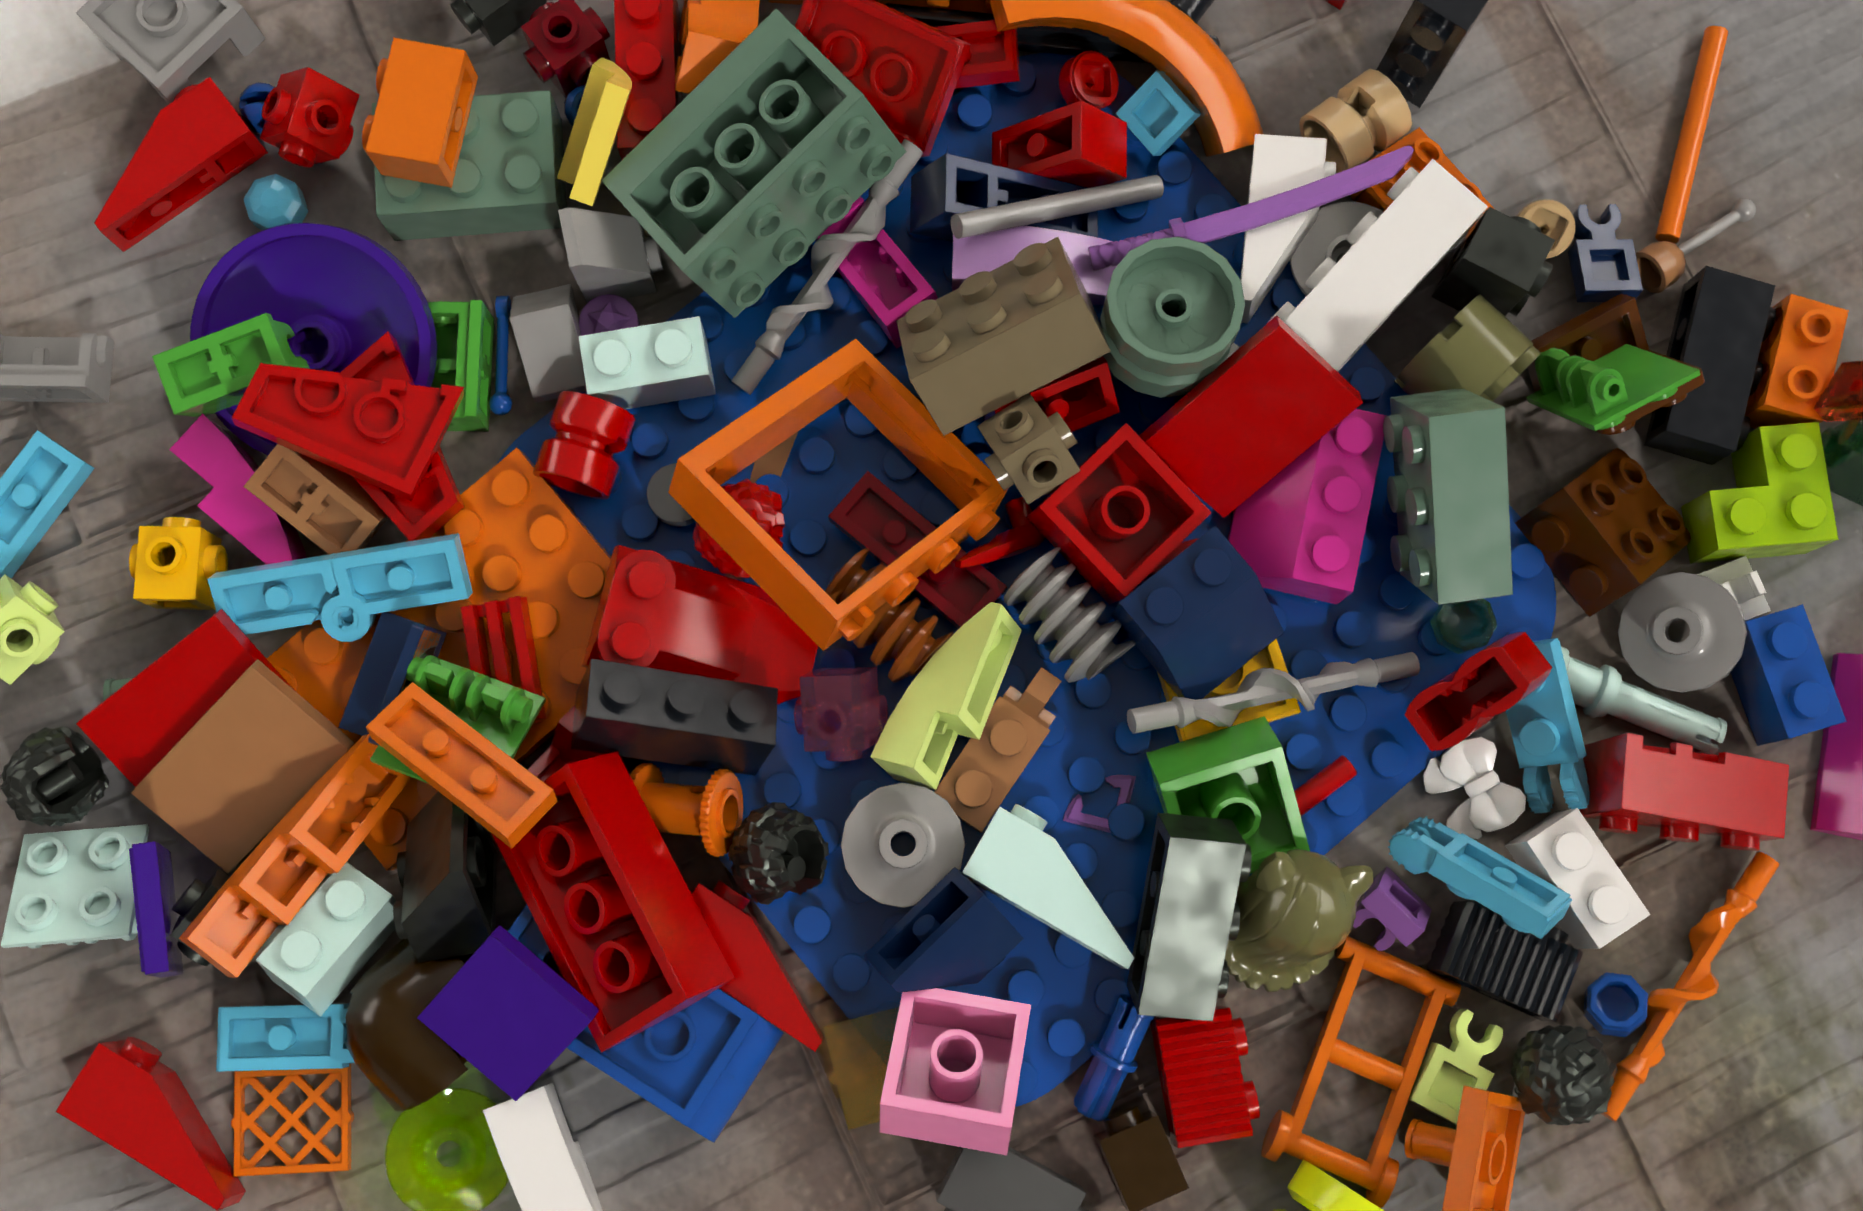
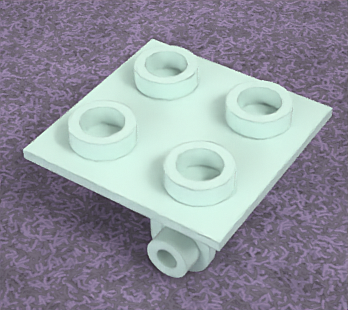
M148 824L24 834L1 946L3 948L28 946L31 949H35L48 944L66 943L71 946L78 945L80 942L95 944L98 940L122 938L124 941L134 940L138 932L129 848H132V844L147 842Z

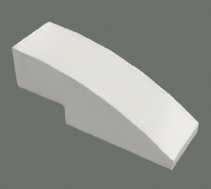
M553 1083L527 1092L517 1101L510 1099L483 1110L498 1154L522 1211H603L578 1140L573 1142Z

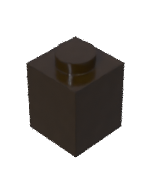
M1132 1106L1103 1120L1106 1130L1095 1134L1094 1137L1123 1206L1127 1211H1140L1189 1189L1157 1114L1151 1110L1141 1114L1138 1106Z

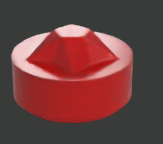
M1085 51L1076 55L1063 65L1059 74L1060 91L1068 105L1082 100L1101 110L1109 106L1117 96L1119 81L1115 67L1106 56L1099 52Z

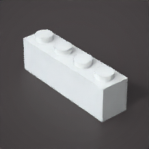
M1434 159L1420 173L1413 167H1410L1388 191L1387 196L1393 200L1391 205L1379 218L1371 212L1366 214L1346 237V240L1352 245L1346 254L1337 263L1330 257H1327L1311 274L1305 285L1312 291L1295 308L1287 301L1268 321L1270 322L1277 315L1337 372L1342 369L1474 226L1488 208L1484 202Z

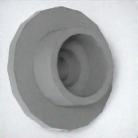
M1685 572L1658 576L1637 589L1622 610L1618 629L1622 655L1635 674L1656 688L1680 693L1707 689L1728 676L1742 657L1747 635L1743 611L1731 593L1706 576ZM1684 620L1690 628L1689 636L1682 642H1673L1668 634L1669 627L1675 621Z
M908 783L879 787L861 799L845 821L841 842L845 869L858 889L880 904L901 908L915 906L954 867L960 870L965 848L960 819L947 800L927 787ZM898 833H908L914 838L916 845L911 854L899 856L891 849V840Z

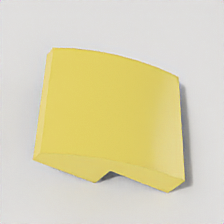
M600 58L592 64L557 175V179L573 184L569 198L592 207L595 203L632 89V81L627 73L613 61L605 58Z

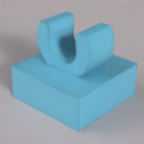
M1157 70L1116 112L1121 120L1127 122V127L1153 156H1161L1201 115L1200 111L1166 73Z

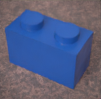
M1803 604L1745 621L1747 635L1743 654L1730 673L1757 746L1790 739L1847 722Z

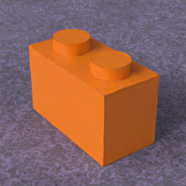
M393 37L388 59L383 58L377 69L376 88L379 97L375 114L367 116L362 131L363 148L381 175L452 188L478 80V75L465 50Z

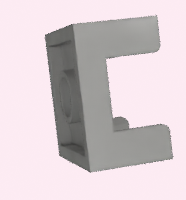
M89 0L76 12L98 39L121 61L124 59L141 74L168 104L173 102L175 96L182 89L193 85L188 77L228 39L231 40L243 56H248L265 40V37L244 7L236 0Z

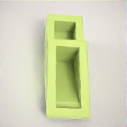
M990 602L964 623L934 653L908 686L893 710L870 757L894 780L937 790L957 736L962 735L980 740L1022 632L1021 628L1002 604Z

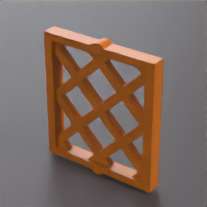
M349 1064V1067L336 1069L234 1071V1118L231 1121V1126L234 1129L233 1177L351 1170V1122L354 1120V1113L351 1110V1064ZM330 1073L316 1089L301 1076ZM286 1076L272 1091L257 1078ZM336 1079L341 1083V1107L338 1110L322 1097V1094ZM292 1082L308 1096L294 1113L278 1099ZM248 1084L264 1098L250 1115L245 1112V1088ZM314 1103L330 1117L316 1134L300 1120ZM270 1105L286 1119L272 1136L256 1122ZM336 1124L341 1128V1152L338 1156L321 1141ZM292 1127L308 1141L294 1158L278 1144L279 1140ZM248 1129L264 1143L250 1160L244 1156V1136ZM314 1148L329 1161L327 1163L300 1164ZM270 1150L285 1164L256 1166Z

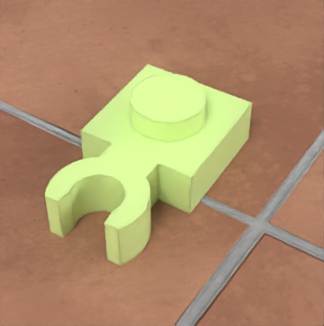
M1459 1009L1450 1021L1449 1033L1452 1043L1449 1049L1439 1043H1431L1420 1066L1409 1097V1101L1456 1126L1463 1087L1488 1089L1495 1073L1480 1066L1479 1062L1483 1055L1495 1051L1503 1038V1028L1498 1025L1489 1024L1482 1039L1476 1042L1473 1041L1468 1035V1025L1474 1013L1468 1009Z

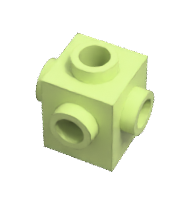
M6 574L0 578V678L11 685L32 663L35 665L42 663L55 651L64 630L54 613L58 604L48 593L30 581L22 587Z

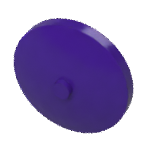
M314 223L286 224L260 231L234 246L219 260L205 279L197 296L191 319L190 341L264 313H269L272 315L273 320L288 324L294 331L295 336L287 339L289 347L295 356H301L307 360L310 369L340 373L389 331L397 340L414 384L427 387L432 385L437 361V340L433 316L420 286L402 262L386 248L360 233L333 225ZM238 404L215 413L234 435L253 449L268 456L277 445L275 442L234 425L231 417Z

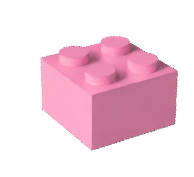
M939 988L902 992L880 1101V1133L1007 1156L1031 1005Z

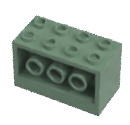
M776 8L601 181L682 272L736 318L746 307L755 304L762 297L765 289L788 266L797 263L806 254L808 247L829 226L843 219L851 209L852 204L876 181L886 177L893 169L896 161L907 151L864 94Z

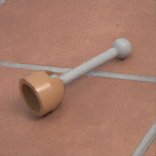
M1750 199L1736 201L1732 207V212L1679 246L1671 242L1661 241L1651 243L1638 251L1636 258L1642 286L1652 293H1660L1676 283L1685 271V255L1737 221L1747 222L1751 220L1756 214L1754 202Z

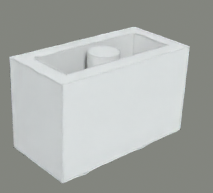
M1578 808L1552 813L1505 845L1517 865L1571 895V904L1565 916L1557 924L1562 931L1569 934L1568 940L1573 948L1600 949L1650 916V913Z

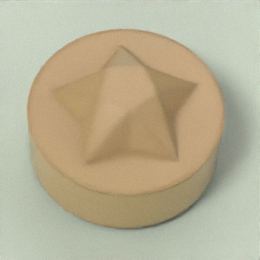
M1533 201L1523 207L1517 215L1532 221L1539 227L1542 234L1555 240L1546 259L1558 256L1564 252L1574 238V217L1570 210L1558 201Z

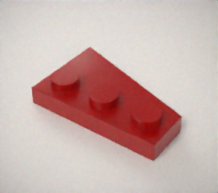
M260 363L231 418L235 426L412 502L463 399L464 387L441 384V388L407 384V380L382 377V381L341 377L339 372Z

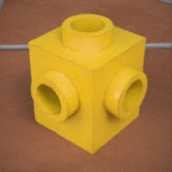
M165 517L163 518L162 526H139L138 543L132 546L129 554V570L132 578L135 579L133 599L155 609L216 610L207 579L216 572L227 571L228 558L225 547L221 545L222 539L202 528L201 521L192 518Z

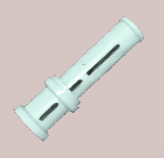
M1561 646L1574 704L1583 707L1585 715L1596 718L1610 714L1682 744L1692 745L1693 748L1700 750L1702 753L1715 754L1718 751V745L1711 743V739L1723 743L1727 732V722L1724 719L1715 718L1622 681L1621 674L1614 667L1607 664L1602 665L1600 668L1570 657L1569 650Z

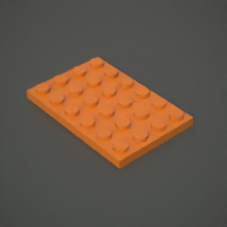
M516 447L460 495L465 507L430 537L459 533L473 591L470 597L464 600L390 611V613L446 632L447 635L438 658L470 669L460 607L481 605L484 602L494 600L502 601L515 596L527 597L542 695L546 699L544 703L546 719L536 720L532 724L513 758L520 764L554 735L558 721L575 705L576 692L587 669L582 667L611 556L551 484L542 477H537L533 474L535 465L523 451ZM381 613L376 614L375 622L370 630L361 639L353 642H341L332 638L324 630L321 620H316L312 624L305 625L266 659L301 697L338 728ZM510 613L502 614L513 671V685L522 688ZM483 618L492 678L496 679L487 618ZM339 728L345 735H347L352 741H354L353 745L362 737L358 734ZM411 778L363 840L386 871L395 870L397 868L398 853L406 851L407 825L438 792L428 783Z

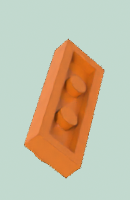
M413 682L366 726L372 740L511 849L558 802L552 788Z

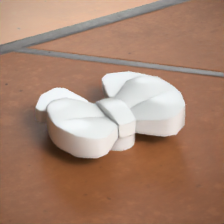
M1482 736L1465 738L1460 743L1450 747L1442 754L1441 761L1435 757L1430 759L1423 774L1425 791L1431 795L1452 791L1464 786L1469 798L1460 804L1446 819V826L1472 839L1481 838V830L1491 832L1511 825L1525 811L1526 796L1520 788L1500 782L1498 774L1493 770L1497 753L1493 741Z

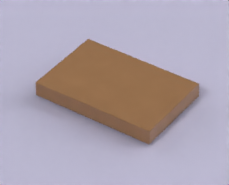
M257 659L132 790L131 794L226 873H229L350 749L354 741Z

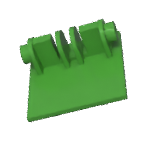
M1625 344L1595 361L1576 355L1570 356L1566 351L1559 348H1550L1542 352L1535 360L1536 374L1541 389L1526 398L1533 405L1593 431L1620 424L1624 421L1627 414L1649 402L1661 401L1671 397L1677 392L1679 386L1700 376L1701 373L1700 369L1629 344Z
M428 655L424 659L420 657L413 658L407 669L406 679L415 683L511 758H514L546 701L545 697L433 655ZM378 745L370 758L373 763L427 783L380 745Z

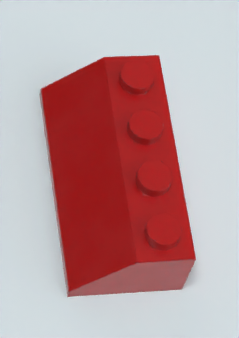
M618 751L568 763L543 782L554 790L558 802L512 849L492 834L564 980L599 1009L587 1026L601 1053L691 1006L735 978Z

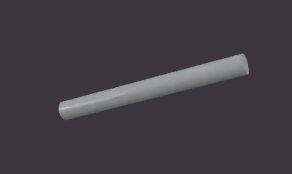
M1152 175L958 213L951 217V230L953 235L960 239L1158 199L1163 195L1164 185L1158 175Z

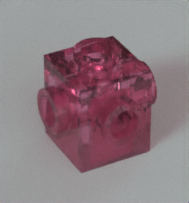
M877 667L821 668L799 677L801 697L797 699L795 704L794 720L798 734L804 735L805 752L825 751L826 760L850 761L862 758L863 750L877 743L888 720L886 697L879 695Z

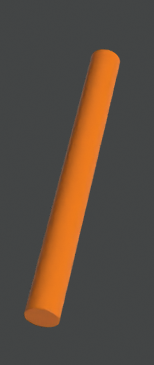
M1709 26L1704 31L1655 236L1656 240L1660 242L1677 243L1680 239L1728 37V30L1721 26Z

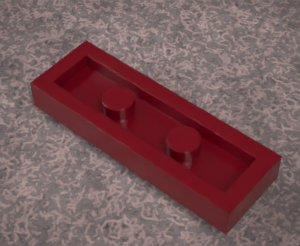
M869 471L864 474L828 516L832 524L862 549L868 548V554L886 567L936 529L933 524ZM960 549L956 557L940 572L935 574L928 569L917 577L919 583L913 590L958 629L990 602L996 603L1007 590V586L981 564L964 568L955 567L956 561L966 554L963 549Z

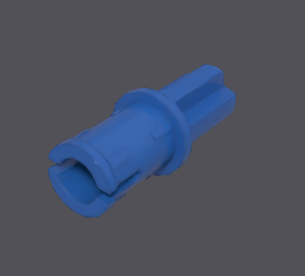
M1126 994L1119 995L1118 1004L1101 1041L1092 1043L1090 1052L1094 1057L1074 1098V1105L1078 1112L1097 1121H1103L1108 1117L1127 1073L1136 1071L1138 1063L1134 1058L1151 1021L1155 1019V1016L1138 1015L1131 996Z

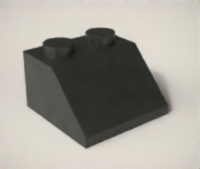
M439 791L407 825L406 851L399 852L397 855V872L403 888V900L394 903V924L399 939L408 938L418 963L474 954L495 930L497 851L491 835L485 827Z

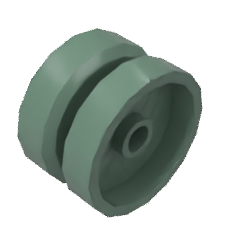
M1182 237L1152 239L1126 254L1113 270L1099 321L1111 352L1103 355V357L1108 362V366L1116 378L1140 393L1159 398L1183 396L1227 359L1231 345L1234 343L1240 330L1245 309L1241 280L1228 260L1205 243Z

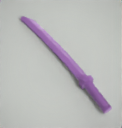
M1404 146L1345 171L1247 205L1183 223L1181 217L1169 220V228L1109 242L1101 246L1088 247L1092 269L1096 271L1105 267L1117 266L1129 251L1152 239L1182 237L1207 243L1248 231L1357 193L1394 178L1412 158L1414 149L1411 146Z

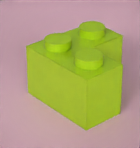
M1819 422L1763 426L1748 433L1743 446L1731 454L1737 488L1711 490L1681 506L1685 527L1691 536V541L1687 544L1690 564L1736 560L1744 556L1747 559L1807 554L1839 540Z

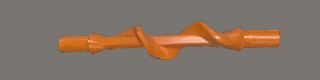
M1756 852L1735 887L1727 890L1724 905L1707 912L1690 929L1688 937L1692 950V959L1673 989H1656L1650 992L1648 996L1647 1018L1645 1020L1646 1030L1632 1053L1616 1064L1615 1082L1611 1087L1612 1094L1608 1101L1607 1112L1601 1113L1603 1116L1616 1122L1639 1085L1645 1083L1649 1069L1657 1066L1665 1056L1662 1040L1686 1002L1704 1000L1717 993L1719 982L1711 971V962L1740 919L1745 918L1758 908L1756 904L1758 898L1780 866L1769 855Z

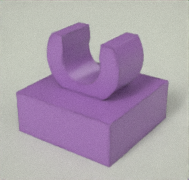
M1386 866L1373 878L1374 881L1371 887L1365 892L1361 903L1357 906L1353 925L1354 928H1357L1366 919L1375 918L1385 926V930L1378 935L1374 944L1378 951L1391 947L1396 938L1405 947L1410 945L1425 931L1432 911L1424 901Z

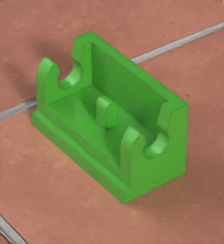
M470 300V302H429L428 305L433 316L437 340V361L431 387L441 388V384L464 387L463 399L447 431L489 432L494 317L482 300Z
M264 313L153 355L154 363L174 415L200 417L201 414L208 416L239 404L260 363L310 369L307 360L301 356H295L289 347L287 339L295 336L294 331L288 324L273 320L271 314Z

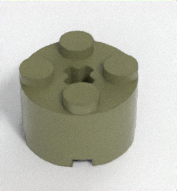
M1479 294L1454 317L1457 320L1456 322L1453 321L1441 333L1439 332L1397 376L1398 378L1395 382L1407 395L1450 389H1466L1493 402L1541 352L1499 310Z

